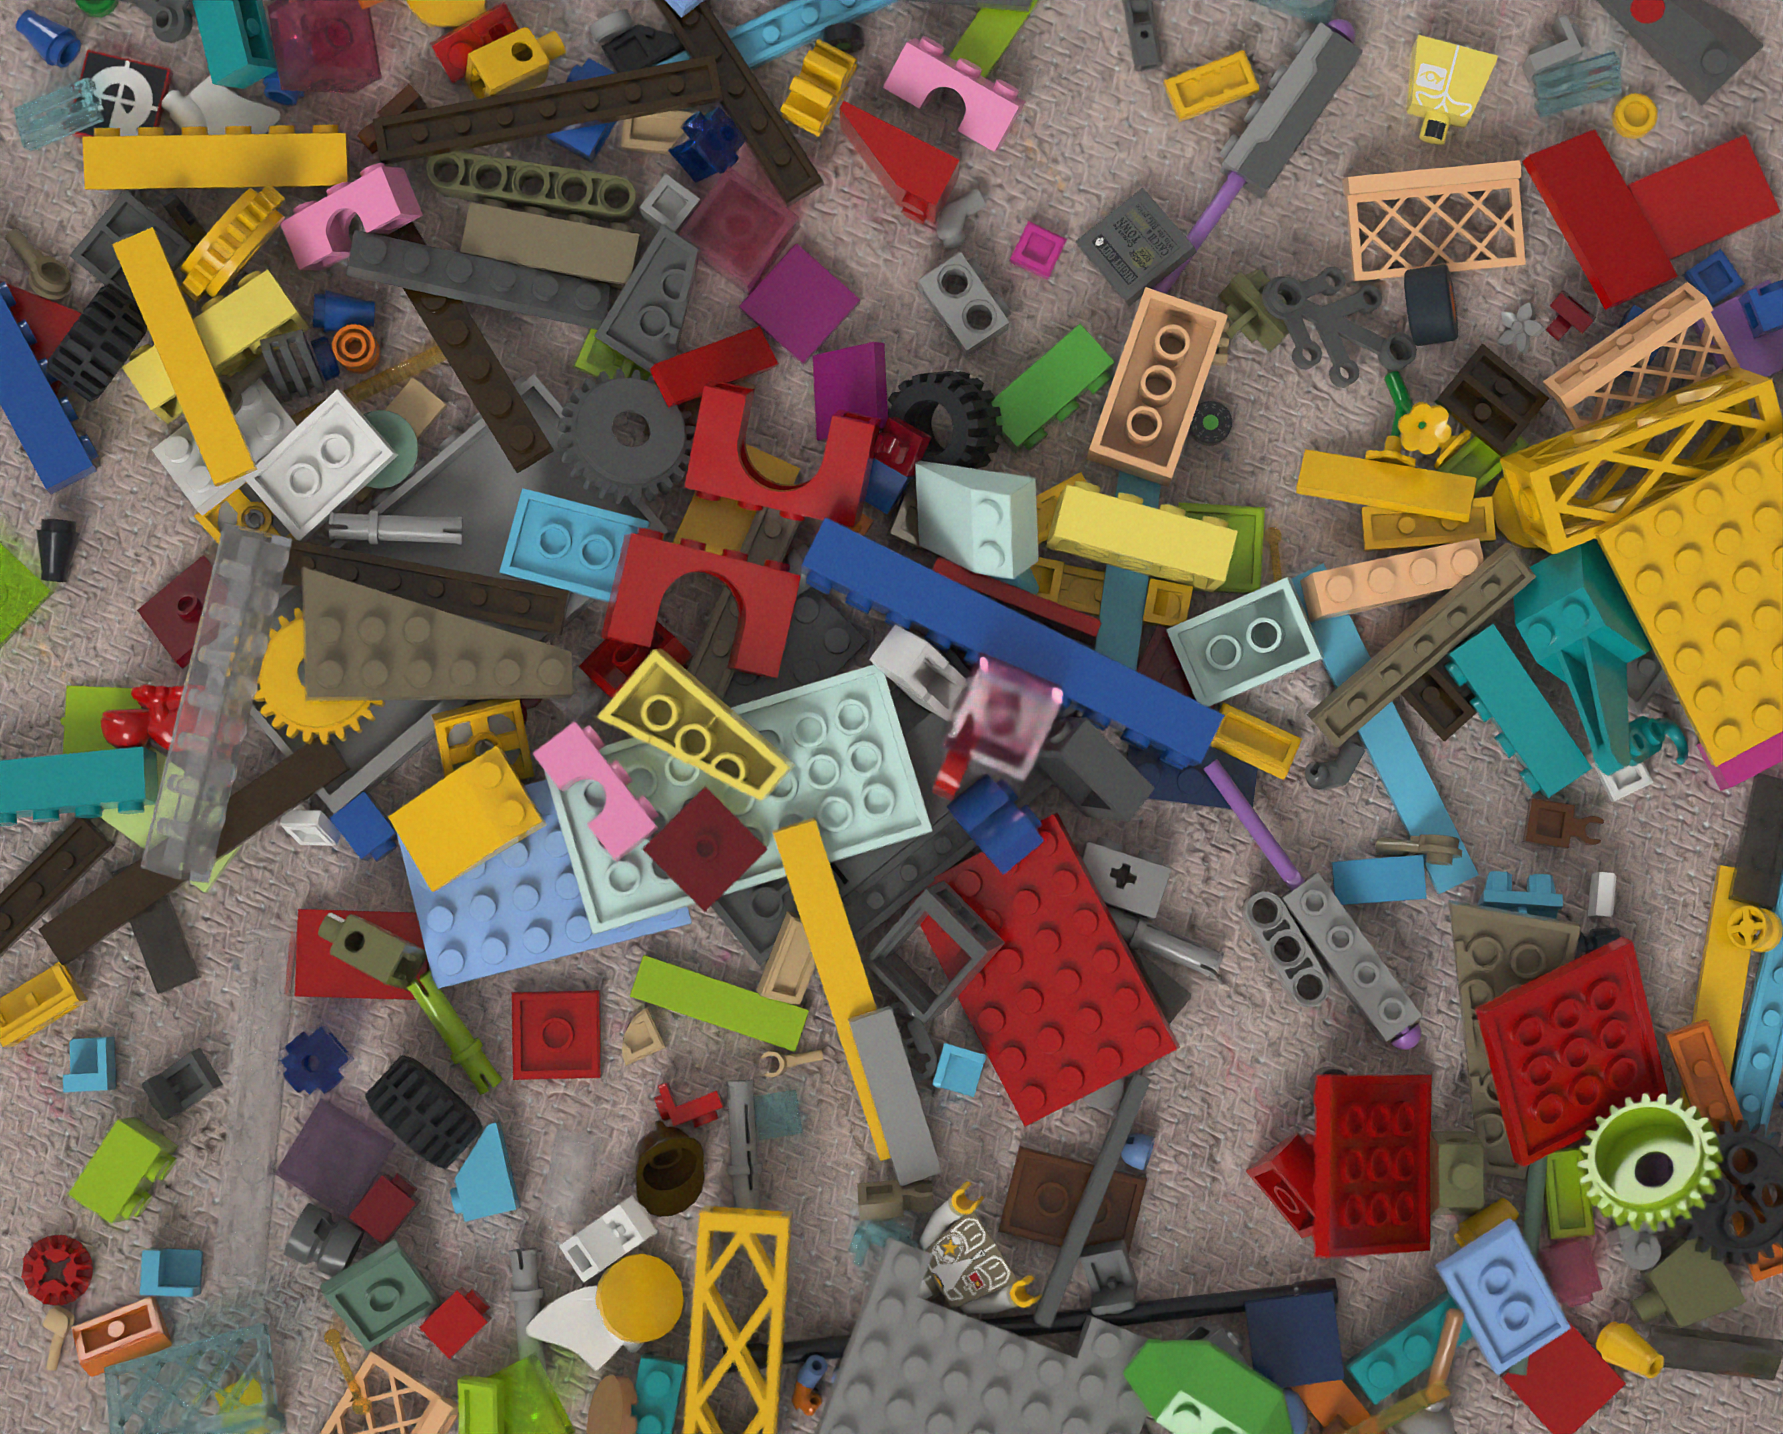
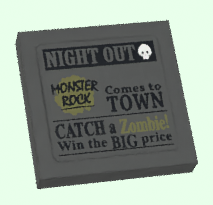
M1143 187L1075 241L1081 251L1128 306H1131L1142 297L1145 287L1152 289L1197 253L1191 242Z

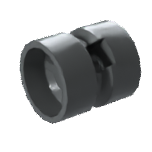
M308 1203L289 1236L284 1249V1255L304 1265L314 1261L317 1263V1270L319 1272L334 1277L350 1267L362 1242L365 1230L345 1219L334 1222L332 1221V1213Z

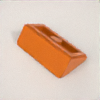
M154 1295L71 1327L79 1364L91 1377L172 1346L169 1331Z

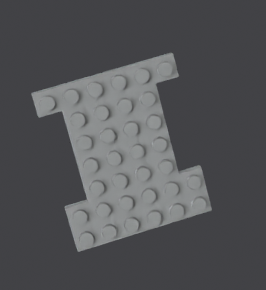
M888 1237L814 1433L1140 1434L1148 1410L1124 1377L1123 1369L1149 1338L1087 1315L1071 1357L917 1297L933 1254Z

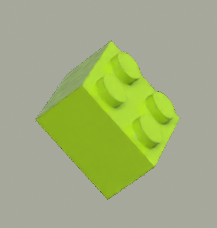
M136 1117L117 1119L67 1195L111 1224L130 1220L133 1216L138 1218L147 1208L153 1197L148 1191L157 1179L163 1181L176 1164L177 1158L172 1155L178 1148V1145Z

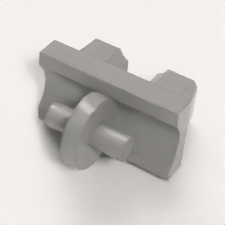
M1611 1215L1615 1230L1606 1233L1609 1247L1622 1243V1258L1633 1269L1647 1270L1655 1266L1659 1261L1661 1248L1657 1238L1652 1234L1665 1229L1663 1222H1659L1657 1231H1652L1647 1222H1643L1640 1229L1636 1231L1632 1228L1629 1219L1622 1226H1619Z

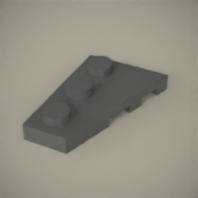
M661 225L596 332L595 337L648 372H650L649 369L654 364L675 357L678 351L701 248L666 225Z

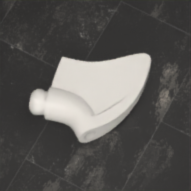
M211 75L202 81L188 96L184 97L179 90H171L161 102L162 108L170 113L169 117L180 129L181 127H208V135H225V126H251L252 134L269 133V126L277 125L281 120L278 110L237 96L225 86L214 85Z
M597 1286L581 1288L557 1298L540 1311L529 1322L525 1330L526 1334L531 1338L559 1345L573 1351L594 1371L601 1368L622 1345L629 1352L635 1353L644 1344L620 1340L607 1330L602 1322L603 1318L600 1315V1309L597 1310L595 1300Z

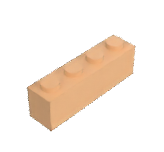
M1479 538L1311 573L1300 580L1310 622L1446 594L1466 576L1472 574L1484 562Z

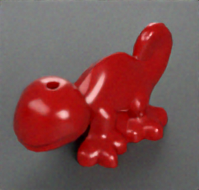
M188 684L174 687L153 685L133 687L131 696L138 701L140 706L146 709L107 710L102 713L100 720L103 737L110 745L117 749L144 747L149 739L152 738L166 750L182 752L193 748L201 741L205 753L214 759L221 760L230 756L237 743L236 730L230 719L223 712L208 707L217 705L219 696L211 695L212 688L210 686Z

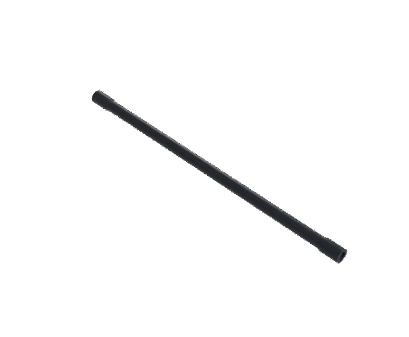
M1335 1277L1298 1281L1291 1285L1136 1302L1133 1309L1125 1310L1119 1314L1093 1315L1090 1307L1062 1310L1056 1312L1050 1328L1034 1322L1033 1314L978 1321L1020 1337L1082 1331L1087 1315L1119 1327L1245 1312L1243 1301L1327 1289L1333 1291L1334 1304H1338V1290ZM851 1335L784 1342L782 1365L806 1362L813 1355H819L825 1360L843 1358ZM746 1344L759 1370L768 1367L769 1344ZM727 1346L723 1347V1356L728 1350ZM735 1361L732 1362L725 1373L740 1372Z

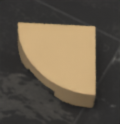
M649 1008L639 1012L629 1023L625 1031L622 1055L626 1066L666 1048Z

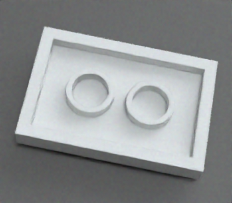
M261 377L241 393L243 403L241 409L235 415L255 464L260 462L297 427V424ZM188 422L152 449L176 484L202 516L246 483L242 477H239L219 487L214 485Z
M336 389L256 464L258 470L246 474L242 478L295 539L306 542L329 520L330 512L337 513L393 461L398 454L342 390Z

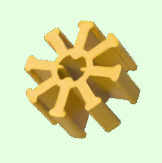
M818 39L813 51L809 50L806 54L799 76H794L789 86L791 92L781 106V117L820 137L825 126H829L833 120L838 102L840 100L843 101L849 89L847 84L857 70L858 64L856 62L858 59Z

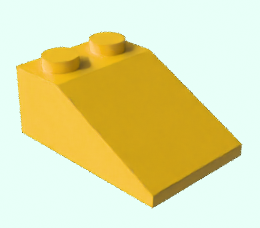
M498 745L461 766L388 816L433 893L547 825L503 749Z

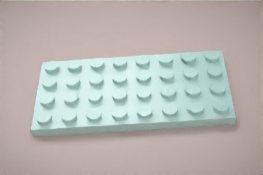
M871 665L731 708L796 764L769 797L762 801L636 737L604 746L599 752L609 765L617 760L633 780L626 787L636 800L644 795L660 815L653 820L659 830L618 862L612 858L587 825L605 807L606 793L603 786L597 781L586 779L576 782L563 792L544 769L592 933L595 935L696 904L642 848L705 786L768 849L723 895L786 877L787 875L772 831L815 817L829 863L932 832L885 674L875 665Z

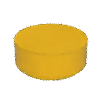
M1639 93L1626 95L1617 103L1613 110V126L1620 135L1626 138H1641L1648 134L1656 124L1657 108L1654 102L1646 95Z

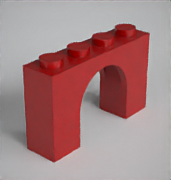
M712 380L704 385L684 488L696 490L695 496L705 500L720 501L721 496L738 500L737 506L747 510L762 511L763 506L780 510L779 515L790 520L804 521L807 516L822 520L823 523L826 517L846 528L848 526L854 528L862 516L875 454L873 447L879 435L882 419L839 409L832 415L823 461L817 474L806 482L785 485L764 477L754 467L747 452L746 432L755 389Z
M639 527L637 534L630 533L624 535L600 638L640 648L650 647L660 603L667 588L677 578L686 573H706L716 577L727 586L737 605L738 622L727 669L767 679L778 678L801 575L789 573L791 565L765 559L764 566L747 562L748 554L729 549H723L722 555L706 552L707 544L691 539L681 538L679 545L663 541L664 533Z

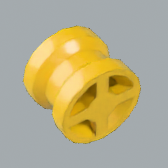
M1743 906L1737 908L1731 914L1727 923V933L1732 943L1741 949L1767 952L1773 950L1779 944L1783 935V926L1781 919L1771 910L1754 906ZM1758 930H1762L1758 936L1755 935Z

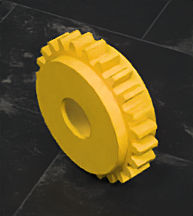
M270 184L265 186L259 193L255 192L252 188L245 191L204 236L181 266L180 271L187 276L180 286L181 291L195 303L206 293L212 298L219 296L247 266L282 223L285 216L278 209L283 204L285 197Z
M299 607L295 608V620L289 622L281 615L278 619L282 628L275 631L267 627L265 632L271 638L268 644L257 642L255 645L263 654L262 658L250 659V664L259 669V674L250 676L249 682L260 685L261 689L253 693L252 697L255 701H266L267 704L260 710L264 717L276 715L271 724L274 728L279 730L285 724L289 725L286 735L291 739H294L299 731L303 732V741L306 744H311L315 735H319L324 745L329 744L330 734L334 733L342 742L346 741V729L351 727L360 734L363 730L359 721L364 717L374 722L376 718L370 709L373 705L384 707L385 702L383 700L306 701L305 687L300 682L298 676L299 665L304 659L303 612Z

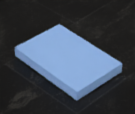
M1510 1218L1435 1265L1458 1309L1464 1313V1320L1488 1365L1496 1375L1501 1374L1571 1329L1517 1224Z

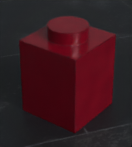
M388 1173L381 1175L349 1215V1218L383 1245L390 1241L421 1202L414 1195L417 1187L399 1173H396L394 1177Z

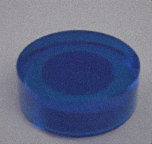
M322 336L311 340L310 342L325 382L340 377L339 374L341 372L328 338Z

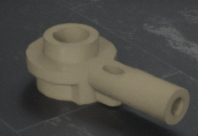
M18 228L9 231L5 236V240L31 270L28 275L30 287L38 295L47 299L56 300L67 296L71 288L69 269L53 256H44L40 250L35 249Z
M263 353L233 376L222 375L219 378L234 415L238 413L243 403L241 393L269 370Z
M1421 834L1420 836H1410V840L1378 838L1376 841V853L1378 855L1406 856L1408 854L1426 855V863L1450 866L1452 865L1453 858H1461L1463 852L1461 849H1458V838L1444 835Z

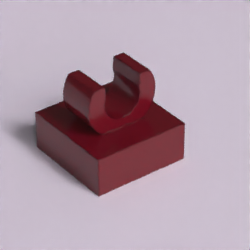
M1562 290L1550 304V307L1559 315L1551 322L1546 331L1559 341L1571 326H1574L1583 334L1596 317L1565 290Z
M890 417L887 419L882 433H879L874 444V458L906 477L915 476V463L922 460L931 436L898 417Z

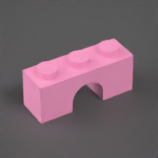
M922 36L921 40L913 38L907 41L883 88L919 109L929 103L938 87L955 89L963 97L966 106L965 116L957 131L993 152L1001 148L1026 101L1017 97L1019 90L999 79L995 83L980 75L982 72L980 67L964 58H959L957 62L944 55L945 48L928 37Z
M384 163L373 164L364 168L360 172L361 178L352 183L343 182L329 188L326 191L328 196L320 201H309L293 209L294 215L282 221L280 225L298 269L323 271L347 258L351 248L349 226L356 214L360 217L366 233L390 234L423 216L404 168L387 167Z
M574 721L535 751L533 755L563 792L576 782L586 779L597 781L603 786L606 793L605 807L587 825L612 858L618 862L659 830L653 820L660 815L644 795L637 800L632 795L626 785L633 780L620 763L615 760L609 765L599 750L606 745L593 728L588 725L582 730Z

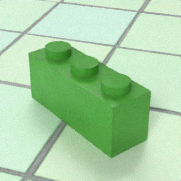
M1081 323L991 401L993 407L1000 408L1002 415L996 417L997 425H1002V435L999 436L1015 454L1023 447L1028 451L1035 448L1048 435L1044 429L1057 418L1060 423H1063L1079 409L1080 405L1077 403V400L1088 390L1095 395L1112 380L1113 377L1109 372L1113 369L1114 360Z

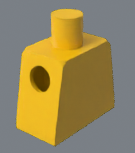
M523 27L469 53L465 82L476 99L535 89L547 81L549 62L566 54L565 46L554 30L536 39L528 27Z

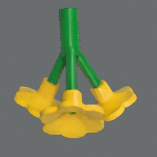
M1393 371L1388 373L1384 380L1396 407L1391 436L1386 437L1383 451L1368 450L1366 451L1365 459L1416 467L1415 458L1401 454L1402 446L1408 451L1418 449L1425 455L1434 453L1439 446L1441 448L1440 455L1433 466L1438 470L1470 439L1472 432L1466 429L1464 432L1453 436L1451 434V427L1447 424L1449 415L1444 407L1440 405L1431 407L1426 402H1418L1414 405L1400 372Z

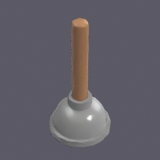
M1451 1308L1447 1311L1426 1389L1420 1391L1419 1397L1407 1400L1397 1412L1389 1417L1387 1426L1390 1434H1457L1453 1415L1445 1406L1446 1398L1443 1392L1465 1318L1461 1310Z

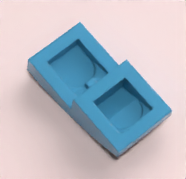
M1423 855L1331 862L1334 895L1342 905L1427 899Z

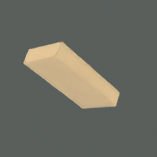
M674 110L626 119L623 121L621 150L707 159L711 113Z
M786 912L756 990L762 997L800 1006L816 966L799 914Z

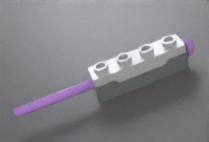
M1335 19L1327 25L1320 22L1313 33L1306 29L1292 49V52L1297 54L1289 68L1281 64L1267 86L1273 89L1265 102L1257 99L1243 120L1249 125L1241 137L1233 133L1219 154L1225 159L1220 172L1227 176V180L1186 236L1196 251L1242 187L1261 200L1264 198L1357 64L1363 50L1354 45L1356 34L1351 23L1343 19ZM1192 257L1152 289L1167 294Z
M1216 759L1204 768L1206 774L1290 890L1282 895L1280 899L1283 901L1300 932L1379 1041L1387 1042L1396 1036L1390 1043L1398 1049L1408 1050L1415 1047L1421 1038V1028L1419 1023L1410 1025L1422 1017L1421 1013L1319 873H1314L1304 880L1219 760Z

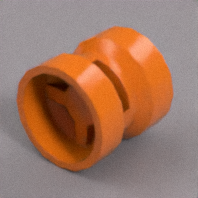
M357 324L346 325L334 335L332 342L333 353L341 365L349 372L364 374L373 370L379 363L381 356L380 345L372 333L364 326Z

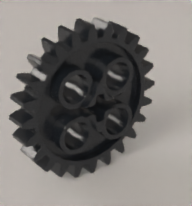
M1738 1120L1735 1130H1733L1729 1121H1720L1719 1134L1714 1128L1713 1131L1720 1142L1717 1148H1719L1723 1156V1161L1719 1162V1167L1726 1178L1721 1175V1178L1711 1179L1716 1189L1713 1198L1707 1202L1703 1199L1705 1203L1703 1208L1693 1205L1689 1209L1691 1213L1690 1219L1687 1220L1682 1215L1675 1217V1225L1686 1224L1688 1226L1681 1237L1683 1240L1690 1241L1697 1237L1699 1238L1695 1251L1704 1253L1712 1246L1711 1259L1714 1261H1721L1727 1252L1729 1264L1739 1265L1743 1253L1747 1263L1757 1264L1758 1251L1765 1258L1772 1259L1774 1258L1772 1245L1775 1244L1779 1248H1783V1146H1778L1782 1134L1780 1132H1772L1765 1138L1766 1126L1764 1124H1755L1750 1132L1747 1120ZM1740 1148L1748 1156V1165L1741 1173L1735 1170L1732 1163L1734 1153ZM1669 1166L1668 1170L1672 1173L1674 1172V1166ZM1771 1183L1777 1191V1198L1773 1205L1768 1207L1762 1201L1761 1192L1766 1184ZM1732 1184H1742L1744 1186L1740 1194L1745 1201L1733 1200L1732 1197L1736 1194V1189ZM1750 1205L1764 1216L1765 1220L1762 1224L1758 1222V1218ZM1738 1211L1744 1218V1228L1740 1234L1735 1236L1731 1233L1728 1222L1731 1215Z

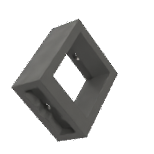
M1044 715L1036 719L1026 731L1027 737L1018 747L1085 817L1129 822L1155 789L1087 718Z
M942 881L923 891L867 956L864 962L872 970L874 978L881 985L890 988L902 1000L904 1009L911 1016L920 1019L925 1024L944 1013L1005 942L945 881ZM928 915L971 957L939 995L896 953Z

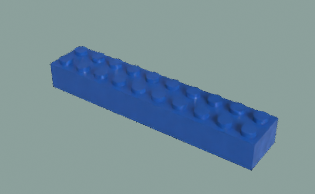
M826 517L801 565L802 574L807 576L806 584L828 595L834 589L846 595L845 603L866 614H869L871 608L886 615L884 622L889 626L894 627L896 624L908 632L910 628H913L925 634L924 641L928 642L933 648L947 653L951 647L965 654L964 663L986 673L989 667H992L1005 674L1002 681L1023 692H1026L1030 686L1044 693L1041 700L1046 704L1064 712L1070 706L1082 712L1081 718H1087L1099 730L1104 731L1109 726L1123 732L1120 740L1140 750L1151 746L1162 752L1159 757L1160 760L1180 770L1187 768L1188 765L1193 767L1202 762L1225 716Z

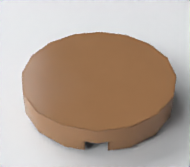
M610 1375L606 1376L598 1384L588 1412L587 1434L636 1433L637 1417L631 1416V1405H637L638 1396L633 1383L627 1377Z

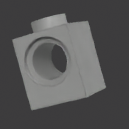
M666 173L639 207L642 218L657 230L660 229L661 225H666L681 236L686 233L703 211L700 198Z

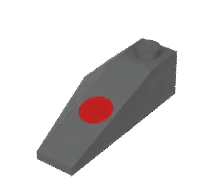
M1596 0L1701 106L1764 47L1734 15L1704 0Z

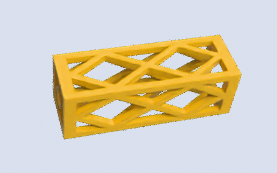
M1734 367L1499 459L1523 538L1552 554H1556L1595 539L1594 533L1691 482V479L1699 478L1762 444L1760 441L1764 436L1766 441L1781 434L1783 432V417L1772 379L1740 367ZM1755 398L1760 419L1752 418L1748 399ZM1707 419L1719 421L1689 459L1677 457ZM1686 424L1662 454L1643 450L1655 435ZM1736 425L1741 443L1710 454L1730 428ZM1602 460L1616 462L1587 499L1573 496ZM1581 465L1561 491L1553 493L1549 478L1552 475ZM1630 465L1649 469L1638 483L1607 494Z
M705 1205L699 1211L683 1434H700V1430L703 1434H725L707 1398L733 1361H735L759 1408L742 1434H757L762 1426L763 1434H777L793 1211ZM714 1231L737 1232L712 1268ZM757 1234L777 1235L775 1268ZM743 1242L768 1293L740 1332L715 1284V1280ZM772 1307L767 1381L765 1382L746 1342ZM709 1311L728 1350L703 1384Z

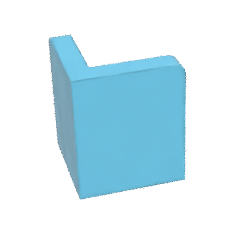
M115 1037L70 1040V1074L63 1075V1092L115 1090Z
M944 1043L932 1086L974 1097L987 1055Z
M148 1248L142 1250L140 1295L194 1297L201 1294L203 1252L196 1249Z

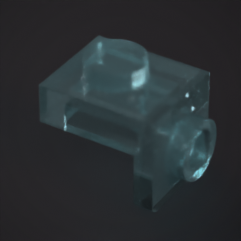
M870 1220L866 1229L857 1226L848 1249L849 1252L855 1254L852 1264L861 1267L870 1242L884 1248L888 1237L916 1248L918 1240L910 1237L913 1229L892 1220L888 1221L886 1227Z

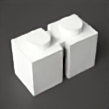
M896 624L869 659L915 703L946 721L950 719L955 708L957 709L959 700L960 705L973 687L971 683L967 687L968 680L953 666L949 665V662L928 642Z

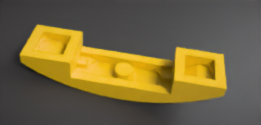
M1038 557V562L1030 567L1039 586L1037 596L1083 614L1100 615L1105 572L1065 565L1063 561ZM1150 578V581L1148 580L1142 624L1149 626L1161 625L1165 628H1170L1187 621L1193 586Z

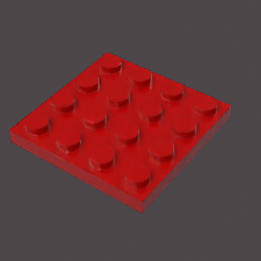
M1620 937L1475 1008L1513 1160L1522 1167H1526L1585 1137L1587 1130L1597 1131L1599 1125L1595 1119L1598 1116L1607 1119L1611 1115L1609 1107L1612 1105L1619 1110L1626 1107V1098L1630 1097L1635 1104L1641 1102L1643 1094H1648L1652 1102L1657 1101L1661 1094L1669 1095L1633 941L1625 937Z
M1316 1075V1089L1314 1092L1316 1131L1313 1139L1315 1150V1179L1313 1182L1315 1224L1312 1230L1314 1257L1340 1258L1430 1251L1432 1075Z

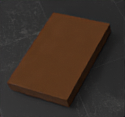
M1019 1146L998 1232L1061 1248L1094 1164ZM1114 1170L1083 1247L1124 1240L1129 1254L1147 1178Z

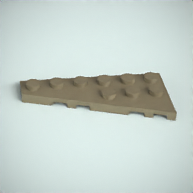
M302 568L306 701L571 698L573 696L571 651L315 570Z
M1448 900L1474 1132L1483 1144L1484 1173L1525 1180L1527 1166L1522 1167L1513 1160L1475 1008L1573 961L1581 926L1577 922Z

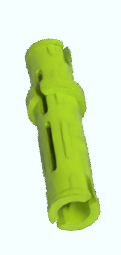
M427 971L421 974L420 981L428 992H425L417 978L411 981L406 988L415 997L451 1050L450 1058L454 1064L460 1063L476 1087L479 1095L488 1092L489 1084L482 1074L485 1075L493 1088L503 1078L497 1073L481 1050L484 1045L479 1037L473 1038L442 990L437 988L431 972Z

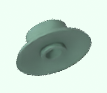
M386 410L370 411L363 415L395 450L398 456L366 486L387 488L400 483L410 474L417 460L418 442L413 428L400 415Z

